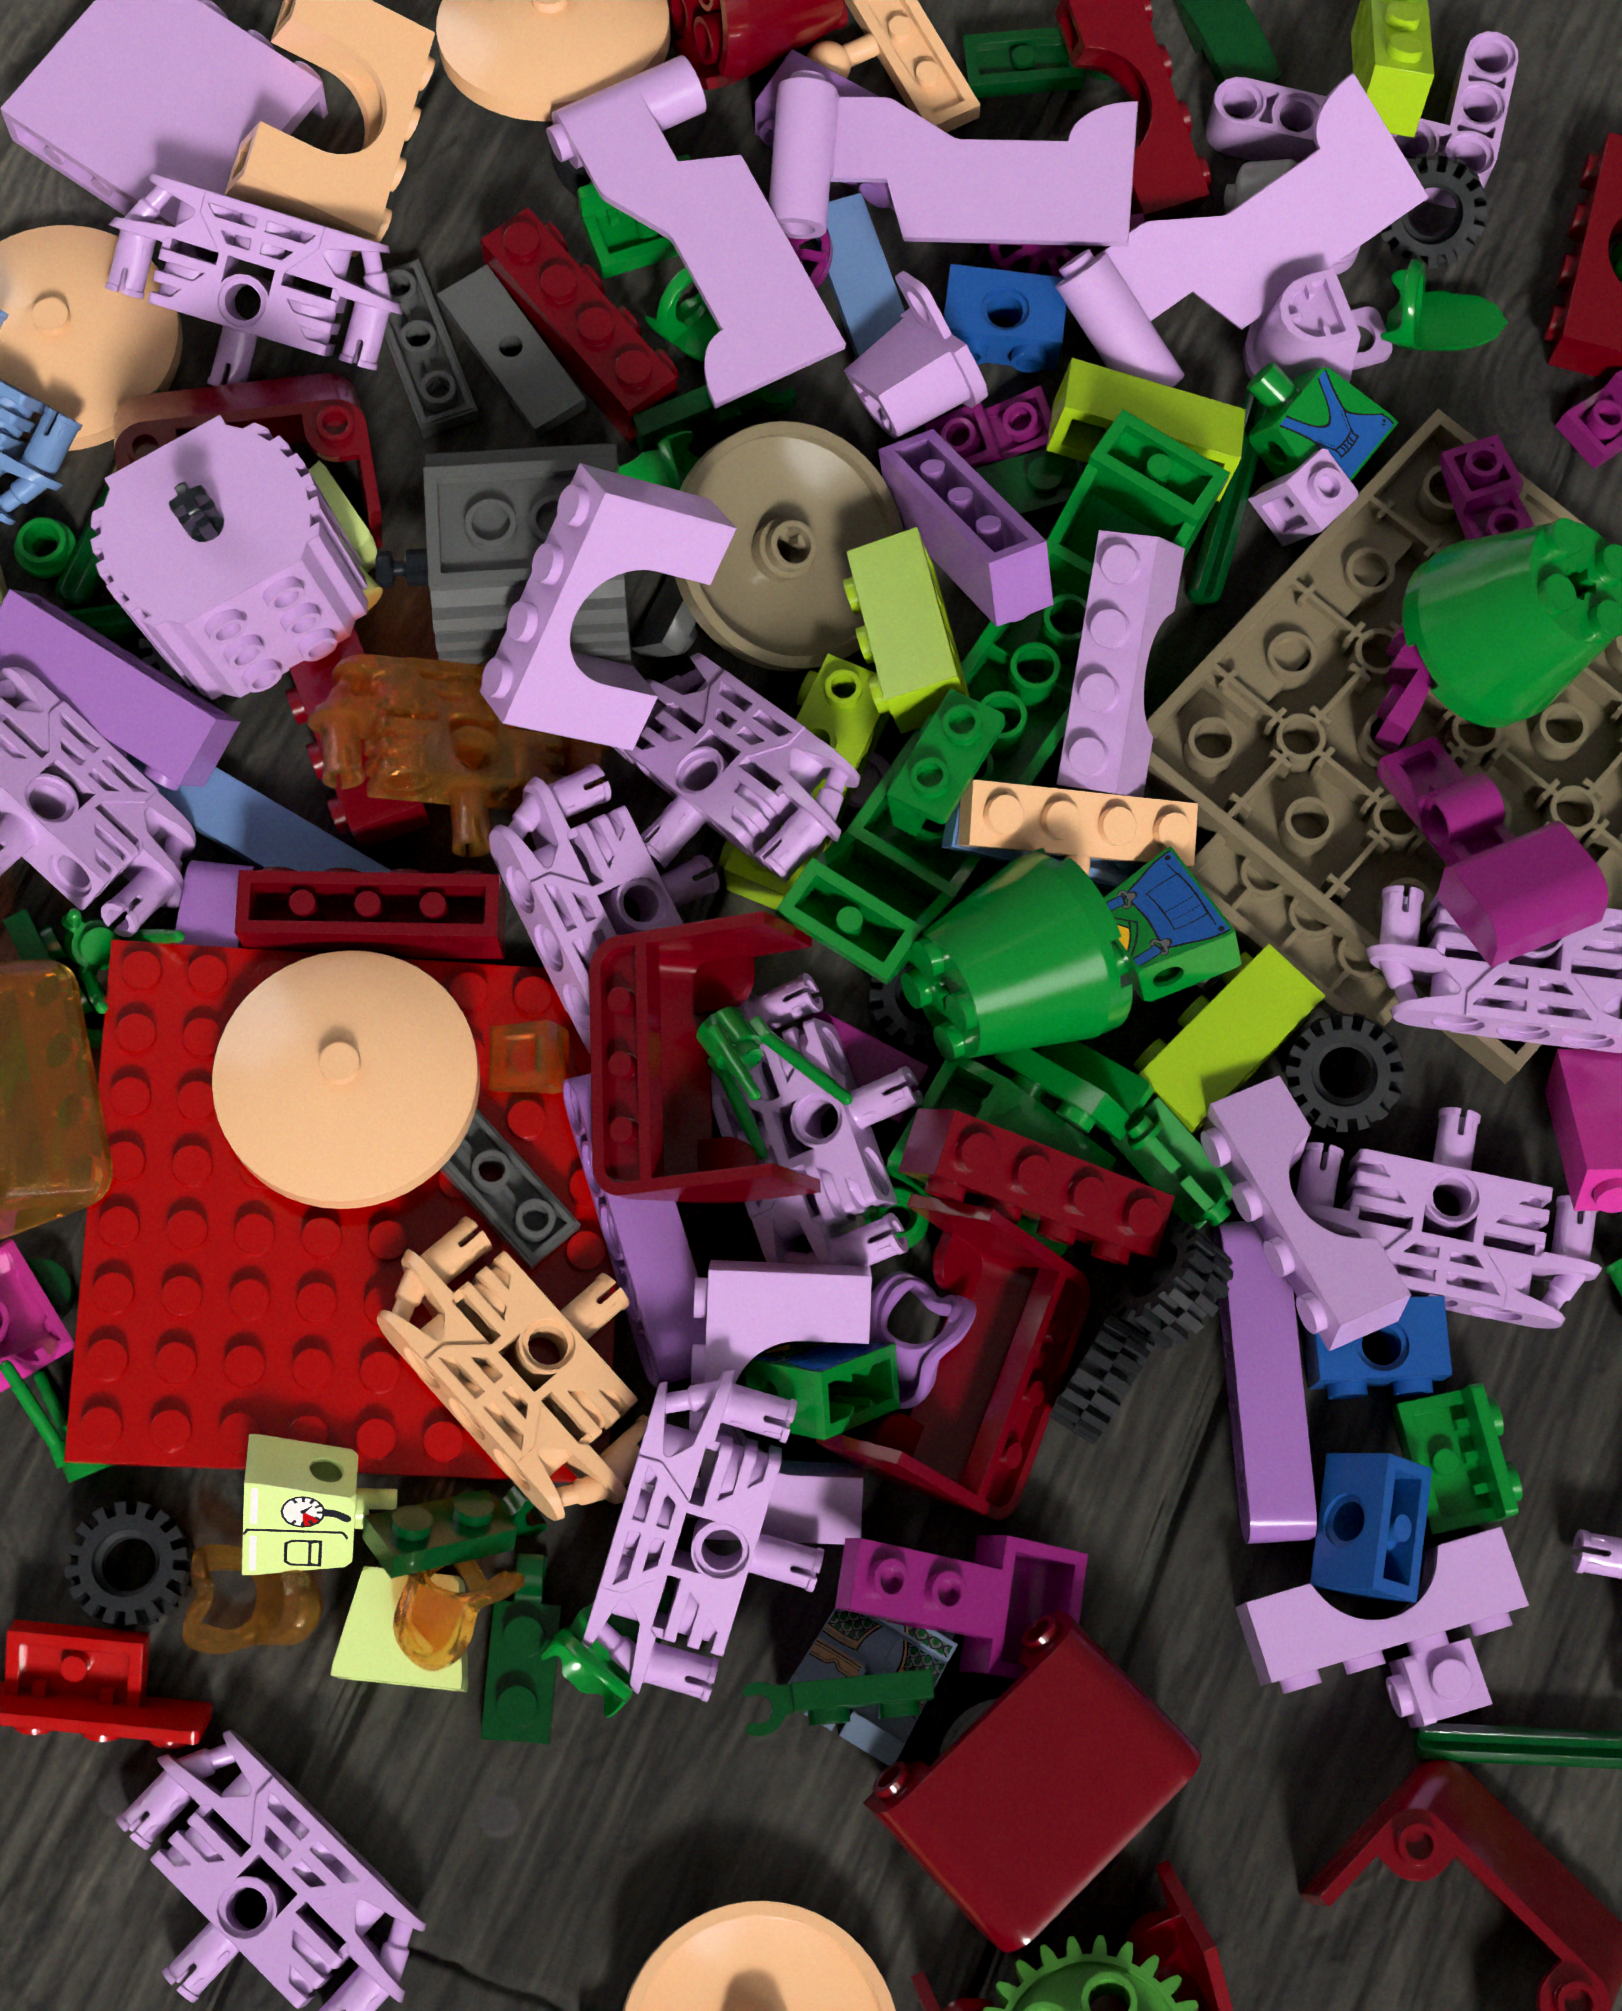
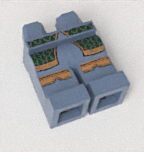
M834 1609L788 1684L863 1676L864 1674L874 1675L931 1669L934 1689L958 1646L957 1643L952 1641L956 1633L902 1626L890 1623L888 1619ZM927 1701L919 1702L920 1714ZM877 1706L854 1708L850 1714L851 1722L845 1723L839 1736L890 1766L896 1763L920 1715L878 1719ZM835 1724L822 1725V1726H824V1727H826L827 1729H829V1730L832 1731V1729L834 1728Z

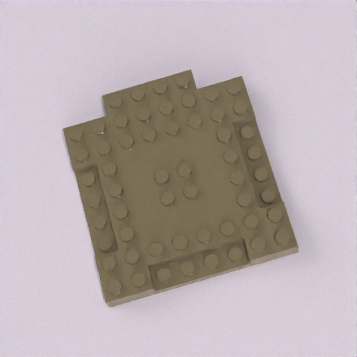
M1437 409L1363 488L1358 494V498L1335 518L1147 720V725L1153 735L1146 785L1164 800L1198 803L1197 827L1210 837L1211 840L1195 856L1194 867L1187 868L1234 928L1236 937L1257 955L1268 944L1273 946L1326 995L1319 1007L1329 1016H1331V1013L1343 1012V1014H1354L1355 1012L1365 1015L1366 1018L1374 1022L1377 1020L1384 1026L1393 1018L1390 1009L1399 1004L1394 990L1389 988L1383 971L1374 967L1366 954L1367 948L1380 944L1383 908L1382 889L1389 886L1403 885V897L1409 895L1410 887H1416L1424 892L1418 947L1426 948L1432 941L1427 938V928L1433 920L1432 917L1428 916L1429 904L1437 895L1444 868L1448 866L1376 775L1380 758L1392 753L1373 742L1384 723L1382 719L1375 716V713L1393 686L1386 682L1384 678L1395 659L1385 654L1403 625V600L1408 582L1415 570L1433 555L1452 544L1466 541L1444 480L1439 457L1441 452L1477 441L1478 439L1440 409ZM1519 473L1524 482L1519 497L1535 526L1552 523L1560 518H1569L1584 524ZM1622 635L1615 638L1545 710L1531 718L1513 723L1507 727H1485L1458 716L1431 692L1437 684L1432 679L1421 710L1397 751L1435 737L1466 777L1476 773H1483L1494 782L1504 804V824L1515 837L1558 820L1563 822L1602 871L1608 888V904L1606 908L1622 910ZM1413 980L1412 984L1418 998L1430 997L1431 984ZM1441 1030L1504 1084L1519 1072L1542 1045Z

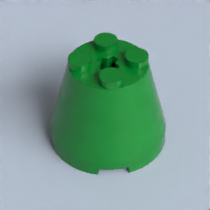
M1560 518L1552 523L1457 542L1436 553L1428 561L1421 564L1408 582L1403 600L1402 618L1407 647L1417 646L1427 670L1437 683L1431 692L1458 716L1485 727H1507L1513 723L1531 718L1545 710L1615 638L1622 635V546L1609 544L1600 534L1584 524L1569 518Z
M1044 848L1034 850L1011 861L918 936L917 941L912 944V954L909 960L910 970L902 973L900 979L907 1001L913 1008L923 1009L933 1028L934 1041L940 1054L950 1062L961 1057L974 1058L1095 1038L1124 1023L1131 1009L1133 995L1132 983L1125 977L1120 979L1118 964L1111 941L1122 936L1105 899L1090 877L1071 858L1058 862L1046 855Z

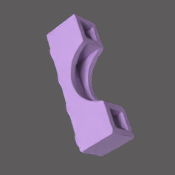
M1099 530L1057 785L1097 793L1143 798L1153 742V735L1147 725L1144 710L1146 667L1151 646L1160 625L1166 617L1175 611L1185 548L1157 536Z
M1279 1075L1211 1103L1203 1132L1201 1133V1143L1209 1162L1215 1168L1222 1167L1233 1186L1232 1197L1239 1214L1246 1222L1253 1221L1264 1239V1253L1271 1269L1278 1277L1282 1278L1285 1276L1297 1296V1311L1304 1326L1310 1333H1318L1328 1351H1331L1398 1322L1411 1293L1378 1238H1352L1333 1233L1314 1222L1297 1203L1290 1185L1289 1170L1301 1158L1311 1127Z
M1498 1527L1423 1551L1417 1603L1408 1602L1400 1611L1387 1619L1365 1620L1342 1613L1326 1602L1311 1584L1249 1601L1235 1608L1260 1686L1279 1681L1282 1692L1285 1694L1322 1683L1318 1669L1343 1662L1348 1675L1385 1664L1382 1653L1383 1649L1406 1643L1411 1656L1448 1645L1449 1641L1446 1630L1470 1624L1473 1636L1475 1637L1511 1626L1513 1623L1509 1612L1529 1606L1502 1527Z

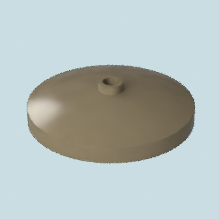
M778 421L754 425L716 444L696 462L679 491L710 499L737 529L711 585L675 576L681 596L694 619L709 637L723 649L747 663L770 670L787 672L812 670L822 666L827 654L845 659L860 650L855 628L863 626L865 623L862 613L857 615L853 613L845 592L843 579L852 577L846 551L904 531L894 497L878 470L859 450L843 438L825 429L800 422Z

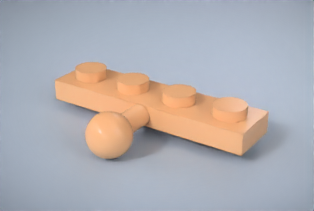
M844 0L864 35L844 45L834 41L819 42L809 50L806 56L846 79L850 74L851 67L877 56L908 109L946 133L979 118L981 106L918 0Z
M972 780L960 800L958 846L1027 853L1044 848L1045 854L1065 856L1064 860L1071 858L1088 876L1090 859L1147 864L1159 853L1171 846L1187 867H1194L1198 803Z

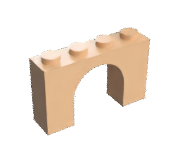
M283 0L271 43L329 71L348 87L357 100L363 115L365 126L363 147L361 151L351 154L325 152L260 121L239 145L224 195L380 242L389 227L392 217V210L386 208L389 193L397 188L406 168L407 161L400 156L404 141H408L411 138L420 119L421 109L414 106L418 91H422L425 88L435 66V59L429 56L435 32L373 0ZM352 251L351 256L356 257L360 252Z

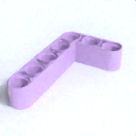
M1487 31L1477 34L1470 40L1453 81L1444 124L1420 118L1414 138L1391 134L1402 154L1413 158H1406L1408 163L1416 159L1415 155L1426 152V156H1436V152L1447 153V157L1452 159L1459 157L1464 160L1468 168L1474 169L1479 176L1482 187H1485L1497 160L1518 64V50L1515 43L1508 36L1499 32ZM1246 77L1227 79L1218 86L1214 94L1206 124L1207 140L1216 151L1225 155L1250 161L1293 159L1299 163L1317 150L1313 138L1314 122L1327 96ZM1228 114L1238 115V116L1242 117L1243 119H1241V118H1234V117H1232V116H1230V115H1228ZM1286 128H1294V129L1298 130L1299 132H1293V131L1288 130V129H1286ZM1440 188L1424 189L1429 196L1424 202L1456 208L1453 197L1447 191Z

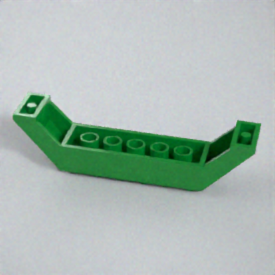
M1121 410L1090 455L1084 472L1046 540L1053 605L1031 613L1022 620L1008 622L998 627L990 621L961 663L970 698L1002 712L1005 715L1006 722L973 780L1040 787L1062 754L1099 530L1163 538L1185 548L1184 560L1228 481L1229 471L1126 410ZM922 727L914 731L850 826L839 837L838 842H833L816 859L811 858L776 909L778 917L886 985L909 963L912 954V944L917 941L918 936L964 900L990 861V859L942 848L946 823L938 824L927 818L916 837L893 826L888 799L886 798V789L894 771L900 764H905L916 746Z

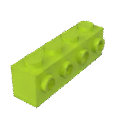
M827 654L819 673L810 670L802 683L797 698V705L802 706L796 721L837 751L862 778L868 766V760L878 745L891 717V713L888 711L880 714L874 703L868 678L878 675L877 673ZM823 779L813 790V799L815 801L819 790L824 788L826 779ZM844 787L842 792L844 799L835 821L838 827L848 808L849 800L857 787ZM826 836L822 843L802 862L787 883L781 881L779 877H776L765 866L761 867L726 840L720 855L719 865L724 867L727 890L776 910L811 858L816 859L830 846L832 839Z

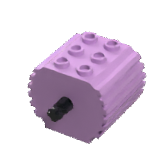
M218 415L104 478L110 490L104 506L93 511L91 518V528L98 535L90 541L93 553L100 560V562L96 563L99 575L106 582V587L169 666L176 671L189 687L194 685L201 695L211 700L223 694L241 698L250 692L255 693L267 690L281 679L282 674L289 671V668L304 660L309 662L317 661L332 653L339 642L351 636L355 621L367 614L368 600L362 590L368 588L365 575L359 567L362 563L358 553L303 460L297 453L293 454L289 445L280 436L273 438L268 428L255 422L245 428L226 425L221 415Z

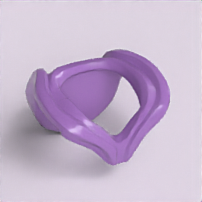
M905 1271L891 1272L880 1281L871 1294L869 1341L896 1343L900 1408L898 1409L915 1407L927 1397L935 1384L940 1359L962 1341L971 1328L977 1312L976 1304L967 1297L961 1295H948L944 1298L938 1297L925 1281ZM908 1290L930 1311L941 1316H949L942 1332L931 1341L911 1344L897 1339L888 1331L887 1320L889 1314Z

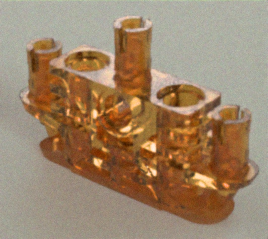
M359 654L341 660L332 672V679L337 687L331 689L325 702L317 705L312 710L307 722L311 730L321 734L322 781L326 786L335 788L337 786L336 774H341V789L356 787L364 782L366 772V776L371 777L367 783L368 797L450 805L453 838L451 844L454 854L462 857L466 854L465 844L469 843V857L483 856L491 852L489 847V834L491 833L489 808L516 811L523 802V789L532 777H538L548 785L584 769L589 764H596L602 769L601 756L607 753L611 746L503 724L479 692L482 687L485 665L414 657L399 658ZM361 739L364 741V755L369 757L365 763V771L362 765ZM461 762H463L464 764H466L467 766H469L470 769H468L467 767H465L464 765H462ZM565 768V775L560 774L561 771ZM603 777L594 780L593 784L584 787V789L589 790L604 783ZM604 803V804H598V805L593 806V807H591V808H589V809H587V810H585V811H592V810L599 809V808L603 807L606 803Z

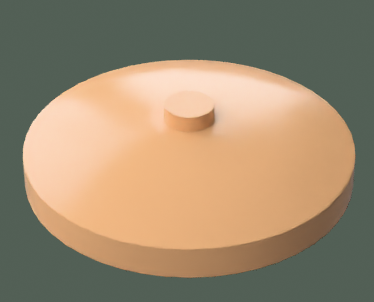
M442 0L436 18V34L440 59L444 70L456 88L476 104L501 115L529 121L547 122L552 121L553 111L664 63L670 45V17L667 0Z
M54 225L26 230L0 241V310L9 314L0 329V379L70 417L69 419L82 424L81 430H78L68 450L73 451L97 446L114 439V415L118 407L127 399L137 395L150 394L155 390L163 392L169 390L180 364L183 333L179 312L148 303L150 291L159 292L161 283L153 281L155 270L159 269L152 260L144 288V299L124 295L120 291H111L105 288V284L109 279L118 236L90 227ZM34 411L30 420L38 424L42 414ZM24 431L20 440L28 444L33 434Z
M355 950L323 953L302 959L284 967L260 983L243 1000L227 1023L218 1044L212 1072L213 1100L219 1124L232 1149L245 1167L262 1183L289 1199L307 1205L333 1209L361 1208L390 1201L410 1192L437 1173L452 1157L467 1134L475 1114L480 1089V1065L471 1029L463 1012L447 990L433 977L408 962L385 954Z
M748 1901L726 1905L706 1912L690 1920L668 1936L648 1957L638 1972L622 2011L896 2010L888 1987L875 1963L862 1946L842 1928L825 1917L799 1906L782 1902Z

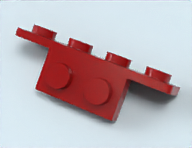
M16 1619L7 1630L5 1682H0V1726L14 1727L19 1733L26 1735H41L51 1731L79 1733L84 1738L96 1742H109L119 1738L149 1740L154 1746L175 1749L188 1744L195 1745L200 1742L212 1719V1704L209 1702L147 1696L150 1633Z

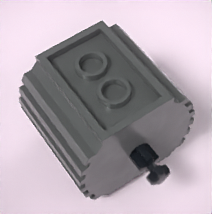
M616 443L425 455L426 467H423L427 548L406 549L404 561H394L391 550L380 551L375 558V573L378 585L382 588H393L395 578L405 576L409 587L429 586L435 644L439 665L441 666L444 678L483 676L487 663L495 657L507 630L509 612L512 606L520 600L532 573L534 555L537 549L545 543L555 521L561 493L571 484L580 463L619 474ZM626 572L605 581L584 600L575 615L571 628L570 648L572 651L632 665Z

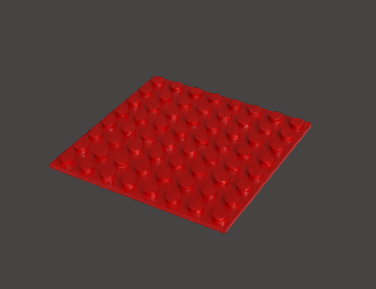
M111 940L106 994L108 1011L104 1016L64 1457L65 1463L246 1470L249 1434H260L352 1449L358 1454L357 1475L512 1481L392 1346L377 1323V1316L381 1310L392 1312L397 1300L395 1294L404 1275L401 1260L405 1251L409 1249L420 1256L458 1224V1221L465 1216L473 1220L478 1227L472 1231L473 1237L460 1247H464L483 1230L491 1242L492 1250L487 1254H483L447 1285L453 1293L466 1282L472 1283L475 1275L485 1266L490 1268L493 1260L503 1251L510 1255L559 1311L592 1284L601 1273L607 1274L616 1282L563 1099V1082L565 1079L591 1073V1055L584 1046L568 1011L566 1012L545 968L401 959L433 977L456 1001L471 1029L478 1052L480 1089L476 1108L581 1224L573 1235L529 1271L440 1170L415 1189L390 1201L361 1208L333 1209L307 1205L277 1193L257 1179L237 1157L222 1131L214 1107L212 1072L220 1038L235 1010L260 983L290 964L323 953ZM510 1063L519 1071L514 1081H508L505 1077L506 1068ZM512 1065L508 1068V1071H507V1074H508L509 1077H510V1073H509V1072H510V1069H511ZM551 1074L558 1076V1081L555 1085H550L547 1082L548 1076ZM485 1165L479 1169L480 1176L488 1182H495L502 1178L500 1169L494 1165ZM616 1283L610 1288V1292L597 1302L598 1304H602L616 1291ZM421 1302L419 1306L415 1307L409 1322L418 1329H421L433 1318ZM615 1316L587 1340L589 1345L612 1370ZM534 1338L528 1341L529 1352L537 1362L545 1365L559 1362V1350L550 1340ZM510 1348L505 1354L502 1355V1357L511 1366ZM529 1386L534 1392L539 1389L533 1386ZM610 1429L603 1435H600L591 1445L598 1455L610 1446ZM564 1465L550 1476L552 1482L573 1483L575 1479H578Z

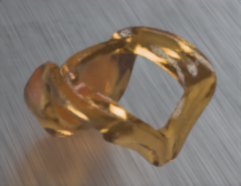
M207 1544L198 1547L194 1551L191 1562V1579L197 1590V1597L187 1609L182 1627L183 1640L189 1648L210 1654H226L256 1645L292 1646L307 1639L317 1627L323 1613V1597L318 1583L306 1570H287L281 1573L249 1575L254 1580L256 1586V1604L251 1618L242 1627L226 1630L202 1623L203 1618L212 1605L214 1596V1583L209 1571L236 1570L242 1572V1548L227 1544Z
M475 1560L465 1561L453 1565L464 1578L470 1591L453 1592L438 1587L431 1581L434 1573L443 1567L409 1574L397 1603L393 1620L394 1636L400 1650L416 1667L424 1671L436 1672L450 1667L461 1658L468 1648L480 1609L503 1600L521 1587H524L525 1576L516 1571L508 1572L505 1570L487 1580Z

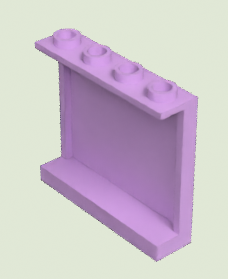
M95 0L0 108L11 139L124 216L131 211L141 198H146L156 185L148 179L153 173L225 194L239 145L260 121L291 135L309 112H312L322 120L328 115L323 82L309 65L302 61L291 62L276 52L273 45L259 32L252 29L246 32L229 21L221 8L210 0ZM172 196L161 208L160 216L154 221V224L174 227L181 200ZM182 242L180 252L207 259L213 252Z

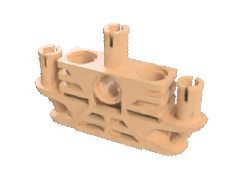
M466 1216L420 1256L409 1249L406 1250L401 1260L404 1275L395 1294L397 1300L392 1312L387 1310L379 1312L377 1323L388 1341L414 1369L421 1380L527 1498L551 1520L564 1519V1507L577 1503L582 1506L601 1500H607L613 1504L623 1503L627 1493L625 1486L630 1482L640 1449L637 1444L643 1439L649 1417L645 1415L639 1416L636 1422L600 1455L592 1449L591 1445L597 1438L607 1432L617 1420L626 1415L638 1399L587 1342L592 1335L616 1314L629 1306L628 1297L620 1287L602 1304H598L597 1302L608 1294L610 1288L616 1283L610 1276L601 1273L592 1284L559 1311L510 1255L503 1251L493 1260L490 1268L485 1266L475 1275L472 1283L466 1282L453 1293L447 1285L483 1254H487L492 1250L491 1242L483 1230L464 1247H460L473 1237L472 1231L478 1227L473 1220ZM422 1302L433 1319L424 1327L418 1329L409 1321L415 1307L419 1306ZM534 1338L550 1340L559 1350V1362L552 1365L537 1362L529 1352L528 1341ZM510 1348L511 1366L502 1357V1355L505 1354ZM529 1386H533L539 1389L534 1392ZM564 1465L578 1478L574 1480L573 1484L555 1488L550 1476Z

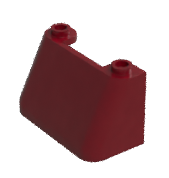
M1060 1609L1053 1615H1046L1038 1619L1024 1633L1021 1640L1024 1647L1021 1650L1019 1660L1027 1671L930 1767L920 1761L908 1764L899 1761L890 1765L878 1776L872 1788L873 1793L863 1802L966 1919L1000 1951L1006 1953L1016 1951L1032 1941L1189 1782L1196 1773L1202 1758L1199 1749L1181 1728L1070 1615Z

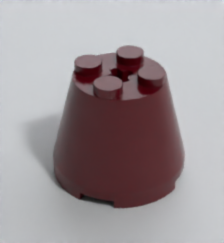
M667 0L669 1L673 24L681 39L674 41L673 49L677 57L684 55L688 59L704 90L734 85L787 56L792 49L796 51L835 29L844 28L848 20L847 7L844 0Z

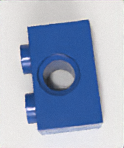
M950 264L944 320L952 335L967 344L977 365L983 363L1008 365L1025 373H1037L1042 370L1056 371L1062 346L1066 303L1055 287L1064 278ZM1005 319L1012 322L1014 326L999 327L991 321Z
M1444 1296L1410 1297L1398 1322L1370 1333L1381 1337L1387 1343L1390 1349L1388 1365L1375 1364L1365 1356L1362 1349L1363 1337L1328 1351L1318 1333H1310L1302 1322L1308 1390L1327 1389L1328 1399L1346 1400L1363 1398L1368 1396L1367 1387L1386 1386L1393 1387V1396L1396 1397L1424 1396L1433 1394V1385L1439 1384L1452 1375Z
M1327 1453L1324 1479L1321 1487V1502L1310 1584L1315 1588L1353 1600L1417 1603L1432 1468L1390 1453Z

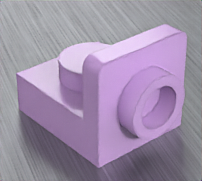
M1321 449L1314 452L1295 471L1262 485L1248 500L1284 547L1323 531L1358 498V491L1329 451Z
M1470 1638L1388 1662L1393 1675L1386 1678L1388 1695L1396 1714L1400 1718L1407 1716L1410 1728L1430 1725L1439 1720L1492 1704Z

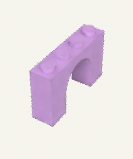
M580 463L571 484L561 493L555 521L545 543L537 549L534 555L532 573L520 600L512 606L509 612L507 630L495 657L487 663L484 669L482 687L479 692L503 724L633 751L658 696L634 666L572 651L570 648V633L575 615L584 600L598 586L610 578L625 572L651 570L711 585L737 528L708 498Z
M710 1260L708 1278L695 1277L694 1318H707L706 1345L693 1344L691 1385L719 1381L722 1373L730 1370H735L733 1383L735 1384L744 1367L756 1355L767 1348L784 1342L812 1341L869 1344L872 1286L870 1266ZM690 1411L689 1430L696 1432L705 1411ZM725 1423L720 1424L719 1430L735 1434L734 1444L744 1446L747 1437L741 1428ZM705 1449L701 1462L700 1477L696 1479L695 1488L706 1489L717 1451ZM782 1459L761 1533L795 1543L844 1545L845 1538H861L862 1468L853 1463L806 1462ZM686 1513V1518H699V1516ZM728 1530L711 1532L705 1538L740 1541L734 1533Z

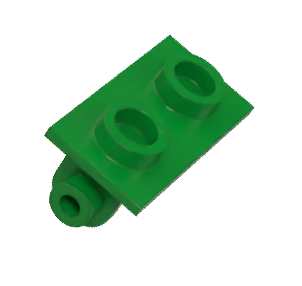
M1158 1096L1141 1110L1136 1120L1126 1129L1127 1133L1122 1141L1112 1136L1109 1137V1140L1153 1188L1175 1196L1172 1210L1182 1221H1186L1189 1225L1192 1224L1199 1230L1207 1222L1211 1227H1215L1230 1215L1231 1209L1227 1205L1233 1200V1186L1223 1168H1215L1209 1162L1200 1142Z

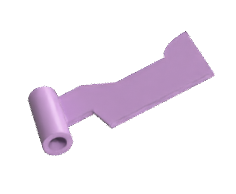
M680 55L553 111V125L546 128V132L557 159L560 162L569 160L575 169L584 166L599 196L605 202L664 236L674 245L720 330L707 347L704 366L706 387L711 402L716 409L844 350L846 343L742 155L677 161L662 131L706 112V100L697 74L684 55Z
M809 70L796 71L790 75L789 79L781 81L777 88L769 206L787 238L812 239L823 236L827 231L830 182L888 183L904 241L1128 247L1138 101L1114 103L1088 113L1074 125L1068 141L958 139L891 98L839 97L836 87L826 82V77L823 74Z
M1354 73L1349 74L1329 93L1317 113L1313 128V138L1317 150L1229 213L1213 217L1146 221L1129 231L1128 247L1108 246L1096 256H1093L1090 249H1087L1059 269L1064 279L1055 288L1107 368L1169 387L1175 386L1185 374L1151 323L1157 316L1192 292L1237 328L1243 329L1272 309L1282 293L1293 281L1305 275L1327 270L1429 198Z

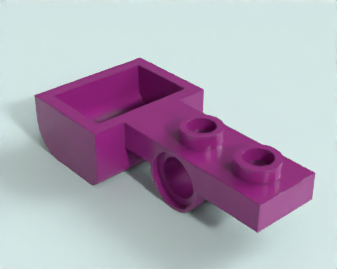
M1435 737L1380 758L1376 775L1448 865L1444 868L1437 899L1491 968L1602 921L1608 904V888L1604 875L1597 863L1563 822L1558 820L1515 837L1504 824V804L1494 782L1483 773H1476L1466 777Z
M978 1535L974 1561L971 1563L863 1538H845L835 1609L888 1619L890 1623L902 1626L963 1635L958 1672L1014 1683L1027 1671L1019 1660L1021 1650L1024 1647L1021 1640L1026 1630L1035 1621L1046 1615H1053L1060 1609L1079 1624L1088 1554L1008 1535Z

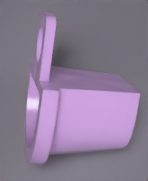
M1334 268L1305 275L1293 281L1282 293L1273 308L1250 324L1242 352L1245 370L1250 379L1267 364L1274 362L1292 381L1299 375L1317 367L1325 366L1350 383L1352 370L1386 361L1390 357L1393 348L1391 343L1382 340L1380 334L1386 332L1379 312L1369 306L1350 310ZM1357 325L1369 330L1373 336L1374 344L1371 349L1365 352L1357 353L1361 337Z
M905 271L896 275L895 280L910 308L899 315L901 318L899 323L844 370L867 411L878 425L894 439L903 436L962 403L973 408L988 396L986 383L967 344L952 335L926 286Z

